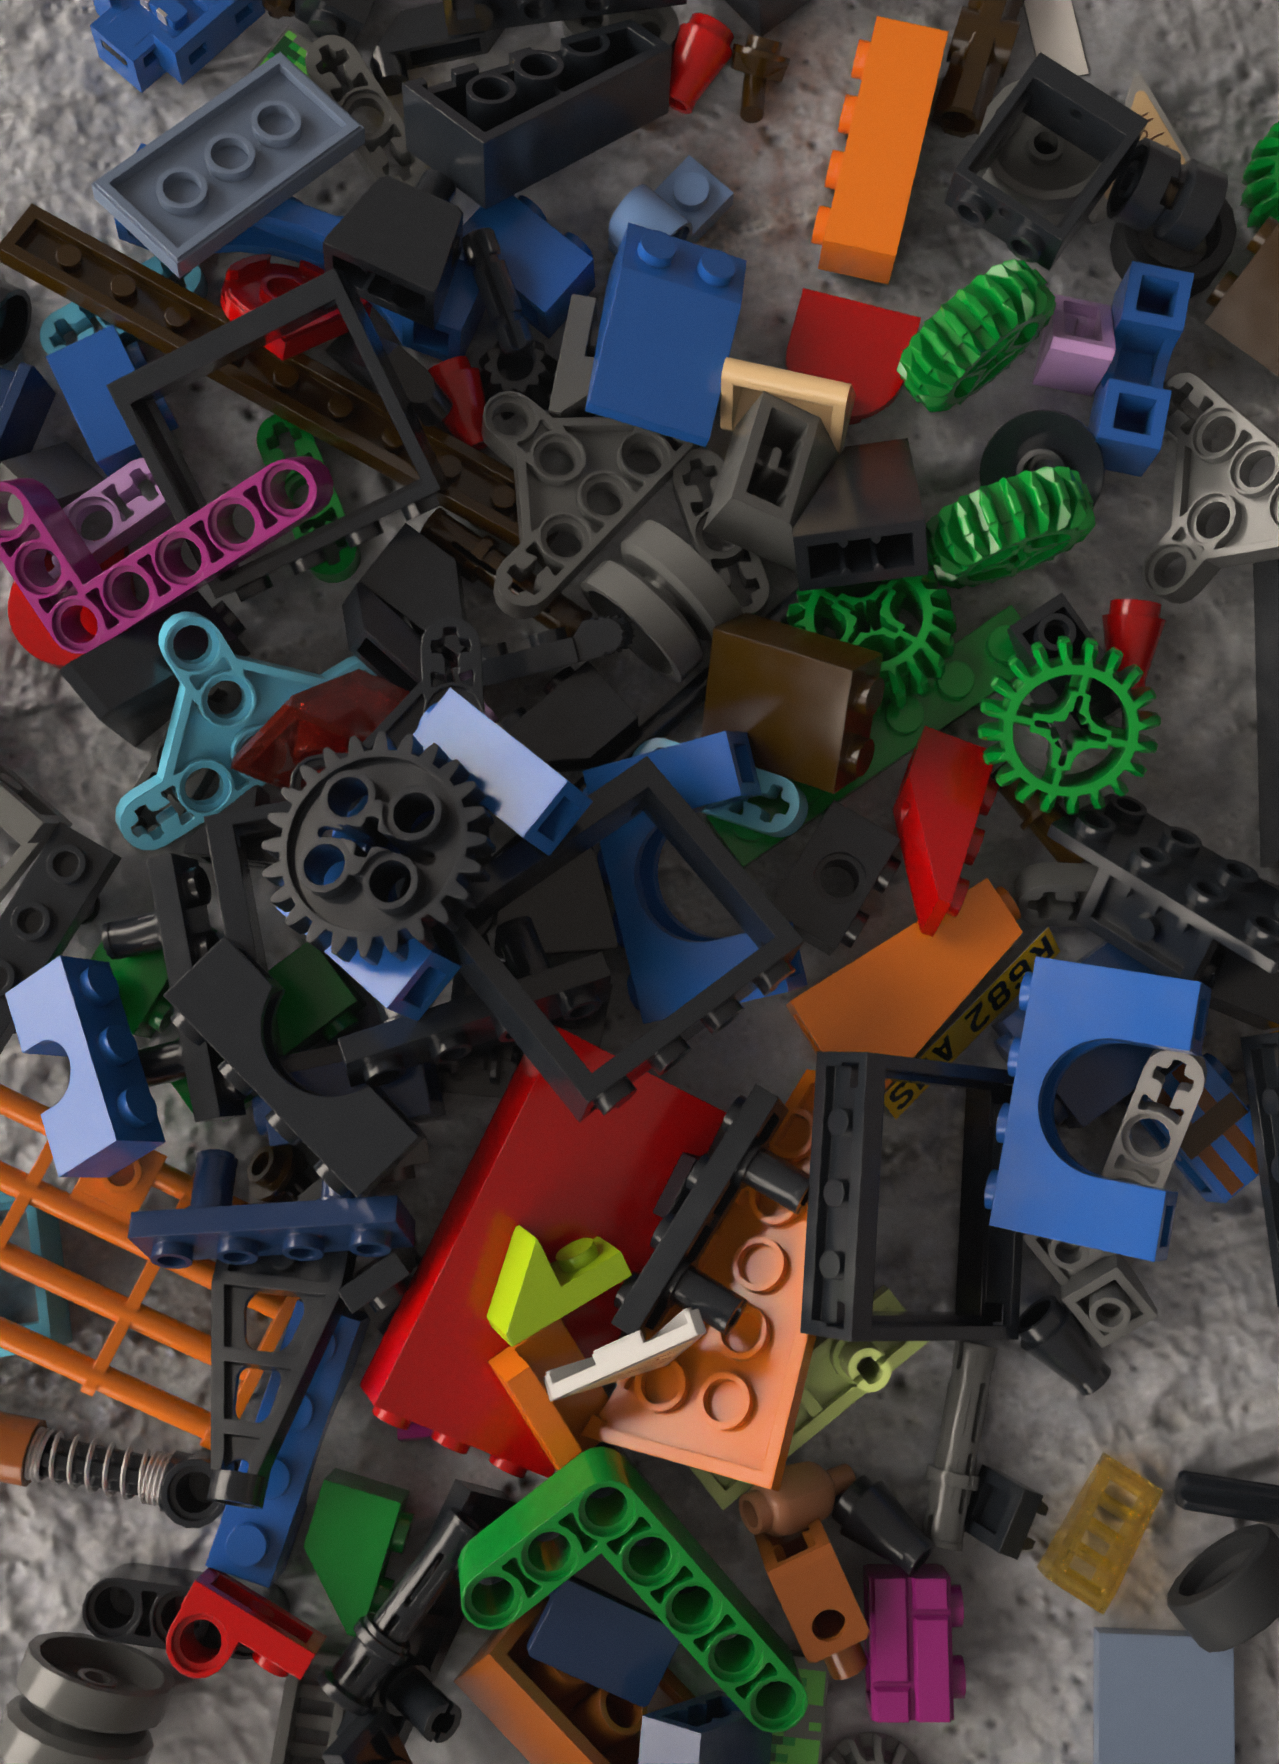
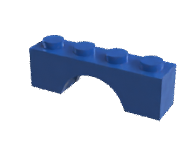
M302 1299L296 1302L280 1351L291 1342L303 1317L304 1303ZM345 1307L271 1468L263 1509H249L226 1505L205 1566L270 1588L285 1571L307 1508L308 1489L322 1442L342 1393L351 1379L371 1321L366 1312L357 1310L352 1314L348 1307ZM272 1371L255 1420L256 1423L264 1421L271 1412L281 1382L280 1373L277 1371ZM241 1460L238 1472L247 1473L249 1463Z

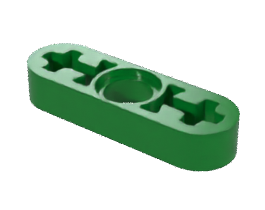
M275 414L269 416L260 425L256 441L265 467L278 460L286 459L283 451L277 448L280 445L278 436L285 432H289L293 439H297L294 442V448L298 456L313 457L325 465L316 440L310 433ZM292 470L285 480V490L292 501L295 492L301 486L307 484L303 475L295 470ZM333 486V495L330 503L321 512L291 530L295 540L314 531L315 528L333 522L331 520L336 516L339 519L346 515L335 486ZM304 529H309L306 533L303 534ZM346 539L335 543L338 547L347 545V547L339 551L341 561L335 565H329L328 561H325L309 570L316 578L327 583L345 581L357 571L360 565L361 551L359 545L350 549Z

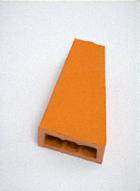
M986 878L968 889L957 917L946 914L933 937L921 933L917 921L793 998L785 1006L816 1055L817 1051L871 1052L914 1058L1023 933L1016 922L1021 918L1020 910L1005 888L1002 886L994 888L989 879ZM885 1080V1090L893 1081Z

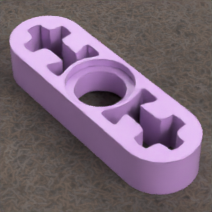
M144 458L129 462L63 508L98 564L104 562L172 514ZM146 479L155 485L156 491L159 494L151 501H148L141 495V490L138 487ZM118 496L133 514L128 519L113 502ZM96 511L110 513L113 518V525L107 536L96 541L83 538L81 526L89 514ZM48 550L47 552L52 555V563L55 565L48 573L52 578L59 580L61 565L58 558Z

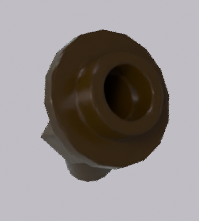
M748 34L745 46L733 44L731 68L744 73L740 116L745 122L757 123L764 116L767 79L782 82L790 58L780 56L783 43Z
M269 1144L260 1148L250 1160L247 1169L249 1193L252 1197L259 1201L275 1203L287 1193L294 1201H297L296 1197L313 1183L303 1173L309 1166L305 1154L293 1145L270 1146Z

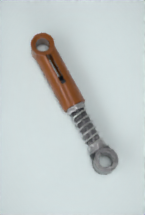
M0 1411V1482L27 1487L32 1481L41 1482L49 1477L53 1486H58L62 1482L67 1481L73 1490L82 1484L85 1485L89 1493H94L99 1488H103L107 1497L120 1492L123 1499L127 1501L137 1495L142 1504L158 1505L160 1511L165 1512L174 1523L185 1528H201L212 1523L224 1512L226 1505L216 1502L203 1503L197 1500L189 1489V1478L192 1472L204 1473L211 1479L213 1469H211V1450L202 1449L193 1454L181 1451L170 1454L157 1450L152 1456L151 1450L147 1449L144 1454L134 1453L133 1445H130L126 1451L116 1449L115 1441L110 1443L109 1447L99 1445L98 1438L93 1439L91 1444L82 1442L80 1434L76 1435L73 1440L64 1438L63 1431L56 1433L55 1429L50 1430V1428H47L46 1420ZM235 1461L234 1471H238L239 1466L238 1463Z

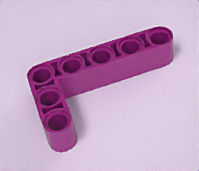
M298 456L278 460L261 469L103 572L64 510L44 483L33 478L0 481V559L54 641L68 652L84 654L189 596L321 512L330 503L333 495L334 481L327 467L313 457ZM292 470L301 473L309 486V495L303 505L294 503L288 497L285 490L286 477ZM12 494L20 500L23 506L24 516L21 524L15 522L8 510V501ZM239 504L246 507L252 513L255 521V529L249 539L241 536L233 524V513ZM185 539L194 542L200 550L202 563L197 572L190 569L184 563L181 556V547ZM48 550L58 558L61 565L59 580L52 578L46 570L44 558ZM133 573L141 575L147 582L149 598L146 604L140 602L132 593L130 580ZM83 606L89 608L95 614L98 622L96 635L89 633L82 625L80 613Z

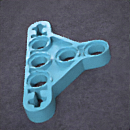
M186 611L174 614L164 622L159 632L158 645L164 659L178 679L179 687L158 771L155 776L133 788L120 799L115 813V821L123 837L133 847L141 850H156L164 847L202 824L204 816L218 814L253 786H263L305 758L381 713L391 704L395 691L378 677L371 683L374 694L369 698H365L357 692L341 700L349 708V711L342 715L340 706L327 694V690L334 687L337 693L345 696L358 686V680L355 676L360 671H364L371 677L377 676L355 655L346 658L322 674L308 672L233 654L220 630L205 616L196 612ZM189 625L202 627L208 636V647L205 653L195 660L178 658L173 649V640L176 633ZM221 681L237 683L242 692L239 706L228 714L212 712L207 703L210 689ZM310 701L323 703L327 710L325 725L319 731L312 734L300 732L295 724V716L298 709L304 703ZM256 734L269 736L274 744V752L271 759L259 767L245 765L241 759L243 743L249 737ZM201 768H209L216 771L220 778L219 788L211 798L194 800L187 796L185 783L190 774ZM170 786L177 800L187 810V812L178 816V813L171 805L157 814L156 821L159 826L155 830L148 832L142 825L131 829L138 822V817L134 811L140 806L146 805L148 809L154 812L170 803L162 792Z

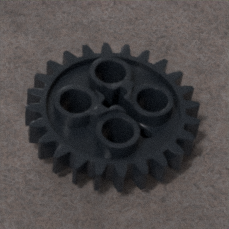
M379 731L373 750H368L355 735L350 737L348 746L349 756L343 759L329 747L323 749L326 768L320 773L303 764L299 768L302 777L307 783L303 790L299 791L283 787L280 791L284 798L292 804L289 813H269L267 818L282 830L281 837L262 842L261 846L271 856L280 860L264 869L262 874L272 884L281 887L270 897L272 904L282 911L290 912L285 923L300 935L308 932L306 941L322 952L331 946V953L345 962H350L357 950H359L360 957L371 965H378L384 946L401 962L406 961L409 953V940L416 938L429 950L434 949L435 941L431 928L438 923L453 932L460 929L451 910L456 904L476 909L478 902L466 888L469 882H489L491 875L476 862V858L488 856L496 852V846L487 836L479 834V832L494 824L493 817L484 807H476L486 796L474 781L466 782L470 774L457 759L448 762L449 757L436 743L430 745L423 752L421 743L413 734L407 733L397 748L395 742L385 731ZM368 795V802L364 809L357 815L347 817L351 804L359 797ZM430 810L434 811V818L428 827L423 831L411 833L412 824L419 815ZM326 830H334L345 833L354 840L374 847L367 854L352 840L322 837ZM390 841L406 855L436 857V860L431 865H424L413 862L408 857L391 852L383 847ZM345 861L344 870L340 877L333 883L324 885L325 875L329 868L335 863ZM411 877V885L407 893L399 900L388 902V895L392 886L402 878Z

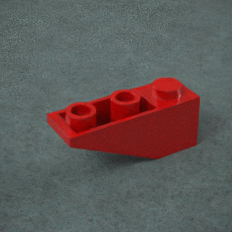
M924 726L908 761L892 811L898 837L901 839L900 846L920 932L933 937L946 914L956 918L961 910L970 885V880L960 877L963 864L972 866L977 857L985 830L976 827L978 815L985 817L988 815L996 797L999 784L996 782V779L990 778L993 765H987L983 759V751L987 748Z

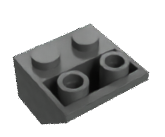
M763 391L734 428L703 531L797 572L792 529L840 456L821 418Z

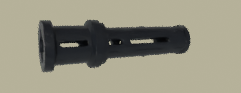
M456 1507L450 1508L447 1512V1517L436 1532H434L416 1559L410 1564L403 1577L376 1614L367 1613L366 1616L359 1618L354 1625L356 1635L334 1666H324L319 1673L317 1680L321 1688L335 1703L357 1716H367L373 1707L371 1697L394 1665L403 1666L408 1659L411 1648L408 1639L459 1570L458 1559L462 1548L469 1540L483 1530L480 1524L468 1514ZM443 1553L444 1559L413 1600V1593ZM397 1615H399L400 1619L398 1623L394 1626L392 1622L395 1620ZM369 1656L370 1661L358 1676L357 1672L359 1668L362 1666L364 1661Z

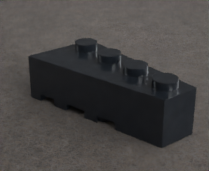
M632 19L561 38L560 50L555 52L532 50L528 47L508 53L509 64L479 73V68L475 63L451 69V81L428 87L423 77L402 83L406 150L431 169L444 173L452 180L456 188L486 210L669 113L672 46Z

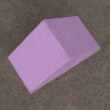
M1053 294L1056 297L1055 302L1057 304L1049 324L1043 328L1032 384L1092 396L1110 366L1116 350L1111 305Z

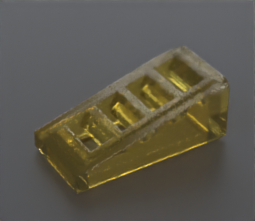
M1103 1452L1037 1566L1038 1570L1048 1580L1104 1615L1121 1585L1164 1490ZM1110 1480L1138 1497L1132 1509L1104 1492ZM1098 1505L1124 1521L1119 1532L1093 1517ZM1086 1529L1111 1545L1105 1556L1081 1542ZM1074 1555L1097 1569L1091 1580L1069 1567Z

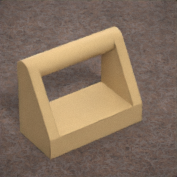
M726 357L721 375L720 428L722 430L733 432L735 426L763 391L820 417L839 455L842 453L856 398L852 384Z

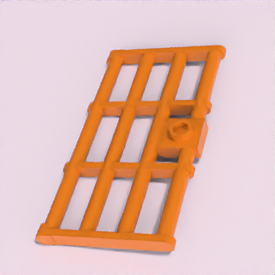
M0 1084V1114L46 1136L40 1114L50 1109V1107ZM48 1140L29 1174L0 1160V1191L16 1198L0 1226V1269L115 1322L96 1359L0 1316V1347L82 1384L80 1392L91 1397L95 1391H98L201 1438L200 1446L211 1450L210 1411L109 1366L128 1328L211 1366V1335L142 1304L160 1266L153 1264L128 1239L131 1212L139 1211L151 1186L179 1199L175 1209H185L190 1206L195 1171L193 1175H189L164 1163L167 1156L152 1150L109 1178L80 1177L70 1194L42 1180L53 1161ZM233 1196L232 1205L250 1204ZM28 1205L146 1259L147 1262L129 1297L9 1242ZM210 1259L193 1260L192 1265L186 1268L165 1269L211 1290L216 1262ZM258 1293L250 1300L248 1308L272 1318L257 1348L258 1351L274 1352L292 1316L296 1302L300 1299L299 1297ZM246 1368L241 1372L239 1377L241 1382L238 1386L236 1415L239 1420L264 1370Z

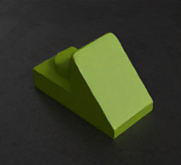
M518 1225L512 1234L486 1316L491 1327L511 1347L517 1345L632 1276L621 1251L599 1236L593 1239L582 1238L560 1249L556 1254V1261L550 1264L538 1239Z

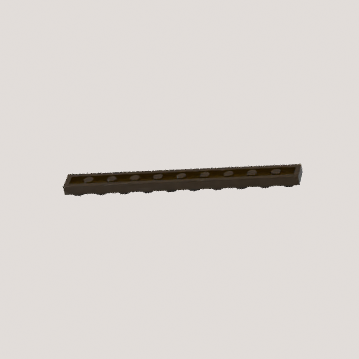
M33 203L0 242L1 263L165 354L230 322L222 308ZM261 347L206 375L210 379L403 486L420 479L381 396L303 353L282 361L265 347ZM420 422L451 486L435 494L440 506L516 548L520 544L514 470L435 426L426 427ZM554 532L548 536L546 540L548 547L551 546L559 532Z

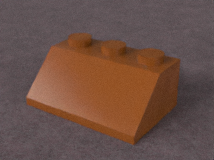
M549 1596L542 1599L515 1622L504 1628L495 1629L453 1681L531 1764H638L642 1715L696 1697L668 1667L649 1705L640 1707L531 1658L526 1646L550 1599Z

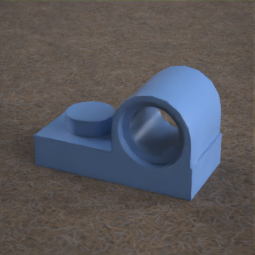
M689 155L655 191L646 184H641L625 196L614 211L609 222L608 250L616 256L628 223L651 230L662 231L670 236L695 244L733 205L734 192Z

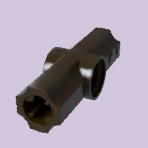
M969 0L967 7L962 6L946 62H949L948 70L943 78L932 118L933 122L942 127L944 133L960 138L973 134L979 135L986 109L992 101L998 78L1004 77L1021 23L1016 20L1024 0Z

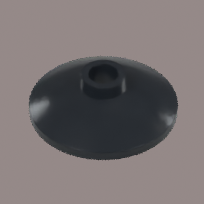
M1040 409L1028 411L1005 422L988 441L980 463V486H988L998 482L1002 477L1016 476L1024 470L1036 471L1039 461L1047 459L1053 462L1056 467H1069L1070 470L1078 471L1083 484L1088 486L1094 502L1093 507L1096 505L1104 485V457L1099 444L1095 442L1093 433L1075 417L1056 410Z

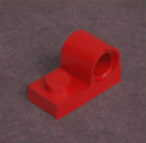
M208 1568L194 1581L180 1605L182 1607L173 1620L166 1637V1653L171 1665L181 1674L191 1678H207L217 1673L243 1644L254 1651L252 1653L253 1660L267 1672L279 1677H287L291 1674L301 1680L328 1636L228 1574ZM195 1620H207L218 1628L221 1634L220 1648L210 1649L197 1641L194 1634Z

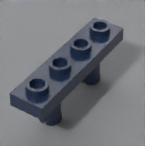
M207 1149L198 1152L196 1155L190 1206L185 1209L131 1212L128 1239L153 1264L164 1268L181 1269L191 1266L193 1260L218 1259L228 1264L247 1265L255 1263L258 1260V1256L284 1255L287 1258L298 1261H314L321 1259L324 1256V1252L351 1251L356 1255L364 1257H381L388 1255L391 1252V1248L414 1247L416 1221L398 1195L361 1196L357 1198L348 1190L341 1196L323 1180L321 1198L317 1200L232 1205L238 1159L234 1158L235 1155L226 1150Z

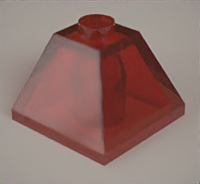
M357 669L296 693L282 705L232 758L231 769L281 789L283 787L290 788L291 774L298 763L309 756L323 754V749L329 747L335 753H349L350 737L356 735L363 743L410 691L389 683L381 677Z

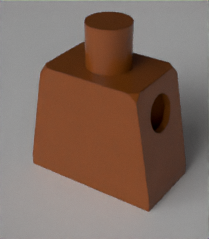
M818 1517L808 1524L809 1528L785 1537H774L765 1532L754 1535L766 1573L807 1662L817 1663L824 1660L830 1676L835 1680L847 1679L861 1672L866 1667L868 1659L860 1642L867 1639L871 1632L820 1518Z

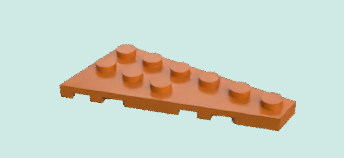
M806 1069L785 1103L789 1111L770 1141L768 1150L810 1175L816 1071ZM750 1186L741 1189L698 1261L699 1270L747 1300L746 1307L739 1321L728 1335L722 1334L703 1321L707 1333L667 1366L616 1381L617 1386L598 1416L592 1415L580 1436L779 1492L816 1340L815 1335L800 1333L808 1204L797 1215ZM676 1304L671 1307L655 1334L684 1309Z

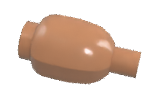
M811 1461L785 1465L779 1492L752 1484L749 1492L740 1496L739 1511L746 1528L754 1535L765 1532L774 1537H785L809 1528L808 1524L818 1517L822 1521L830 1515L834 1507L835 1496L843 1494L856 1480L852 1468L845 1463L828 1470Z

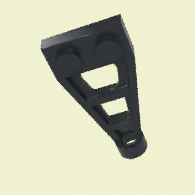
M351 1251L324 1252V1256L321 1259L314 1261H298L287 1258L284 1255L258 1256V1260L252 1264L234 1265L217 1259L211 1282V1469H213L207 1500L235 1507L263 1509L271 1468L346 1307L337 1290L353 1278L357 1255ZM258 1293L299 1297L304 1303V1314L293 1339L288 1346L276 1353L254 1350L247 1340V1306L250 1300ZM246 1368L277 1371L281 1376V1382L271 1412L260 1423L240 1421L236 1415L239 1377ZM238 1460L247 1461L249 1463L247 1473L234 1471V1462Z

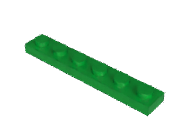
M1012 605L955 643L952 659L945 660V673L942 676V680L928 678L929 691L926 692L925 698L907 691V703L904 705L903 710L894 705L891 699L882 701L881 711L877 716L873 714L870 739L875 744L874 756L869 769L863 776L834 794L787 778L804 792L808 802L807 817L803 825L796 832L827 812L833 800L838 803L913 752L924 726L943 731L979 706L982 699H989L997 692L990 684V680L994 675L1003 676L1010 682L1018 678L1008 664V659L1016 654L1007 629L1022 618ZM780 790L776 799L756 796L749 798L747 801L767 811L770 814V823L775 814L781 813L786 815L790 805L781 798L782 790ZM743 808L737 814L742 815ZM710 815L706 816V822L743 869L795 834L793 833L786 837H772Z

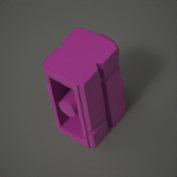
M895 1564L863 1565L864 1619L871 1632L867 1639L864 1640L865 1654L868 1659L865 1667L866 1707L871 1720L877 1723H909L911 1720L919 1723L951 1722L954 1720V1699H964L966 1695L964 1659L962 1655H953L952 1628H962L964 1624V1602L961 1585L951 1584V1577L943 1565L923 1564L912 1576H909Z

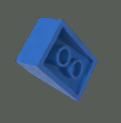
M628 223L607 279L585 411L706 447L710 439L721 393L723 365L726 357L730 355L741 309L747 260L728 255L720 250L710 249L670 236L662 231L651 230Z

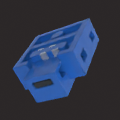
M93 0L96 12L100 17L90 25L99 58L143 93L166 72L182 85L186 83L265 13V8L262 5V0Z

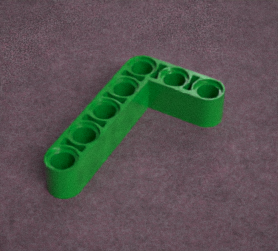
M602 1446L589 1448L580 1453L469 1540L462 1548L458 1559L461 1607L467 1620L478 1628L487 1630L501 1629L515 1622L602 1553L753 1725L762 1731L770 1733L784 1732L796 1726L805 1715L808 1707V1696L788 1645L625 1457L615 1449ZM611 1487L616 1489L605 1498L589 1497L600 1488ZM542 1533H560L558 1537L551 1541L541 1542L534 1540ZM643 1538H657L655 1542L647 1546L639 1547L634 1545ZM496 1576L504 1578L502 1581L491 1585L478 1583L487 1577ZM698 1586L695 1590L689 1593H678L680 1590L686 1587ZM738 1634L729 1640H722L728 1635Z

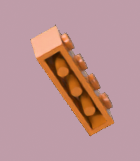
M877 16L871 41L859 39L851 78L861 80L858 96L846 94L838 127V133L848 135L844 152L832 150L824 188L835 190L831 208L819 205L811 243L822 245L818 269L889 284L949 31Z

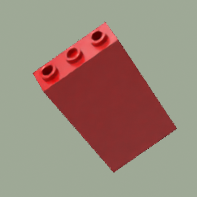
M554 1026L591 1073L615 1056L560 1027ZM524 1054L408 1286L409 1290L405 1292L359 1384L374 1405L372 1409L373 1415L385 1423L402 1430H408L412 1422L433 1430L431 1434L433 1440L460 1454H467L471 1446L491 1454L488 1459L489 1462L510 1475L524 1478L527 1471L530 1470L544 1477H551L555 1471L553 1464L488 1362L510 1346L491 1327L486 1316L515 1227L518 1225L522 1226L538 1239L550 1264L556 1261V1254L567 1244L578 1239H593L599 1236L621 1251L631 1273L633 1271L641 1273L655 1250L650 1247V1241L654 1231L663 1219L652 1212L682 1152L698 1156L708 1153L727 1112L646 1072L632 1083L636 1087L637 1092L620 1108L617 1109L615 1107L606 1115H603L597 1109L579 1123ZM625 1280L560 1318L585 1359L593 1357L594 1350L618 1340L622 1330L613 1325L611 1321L619 1310L614 1306V1300Z

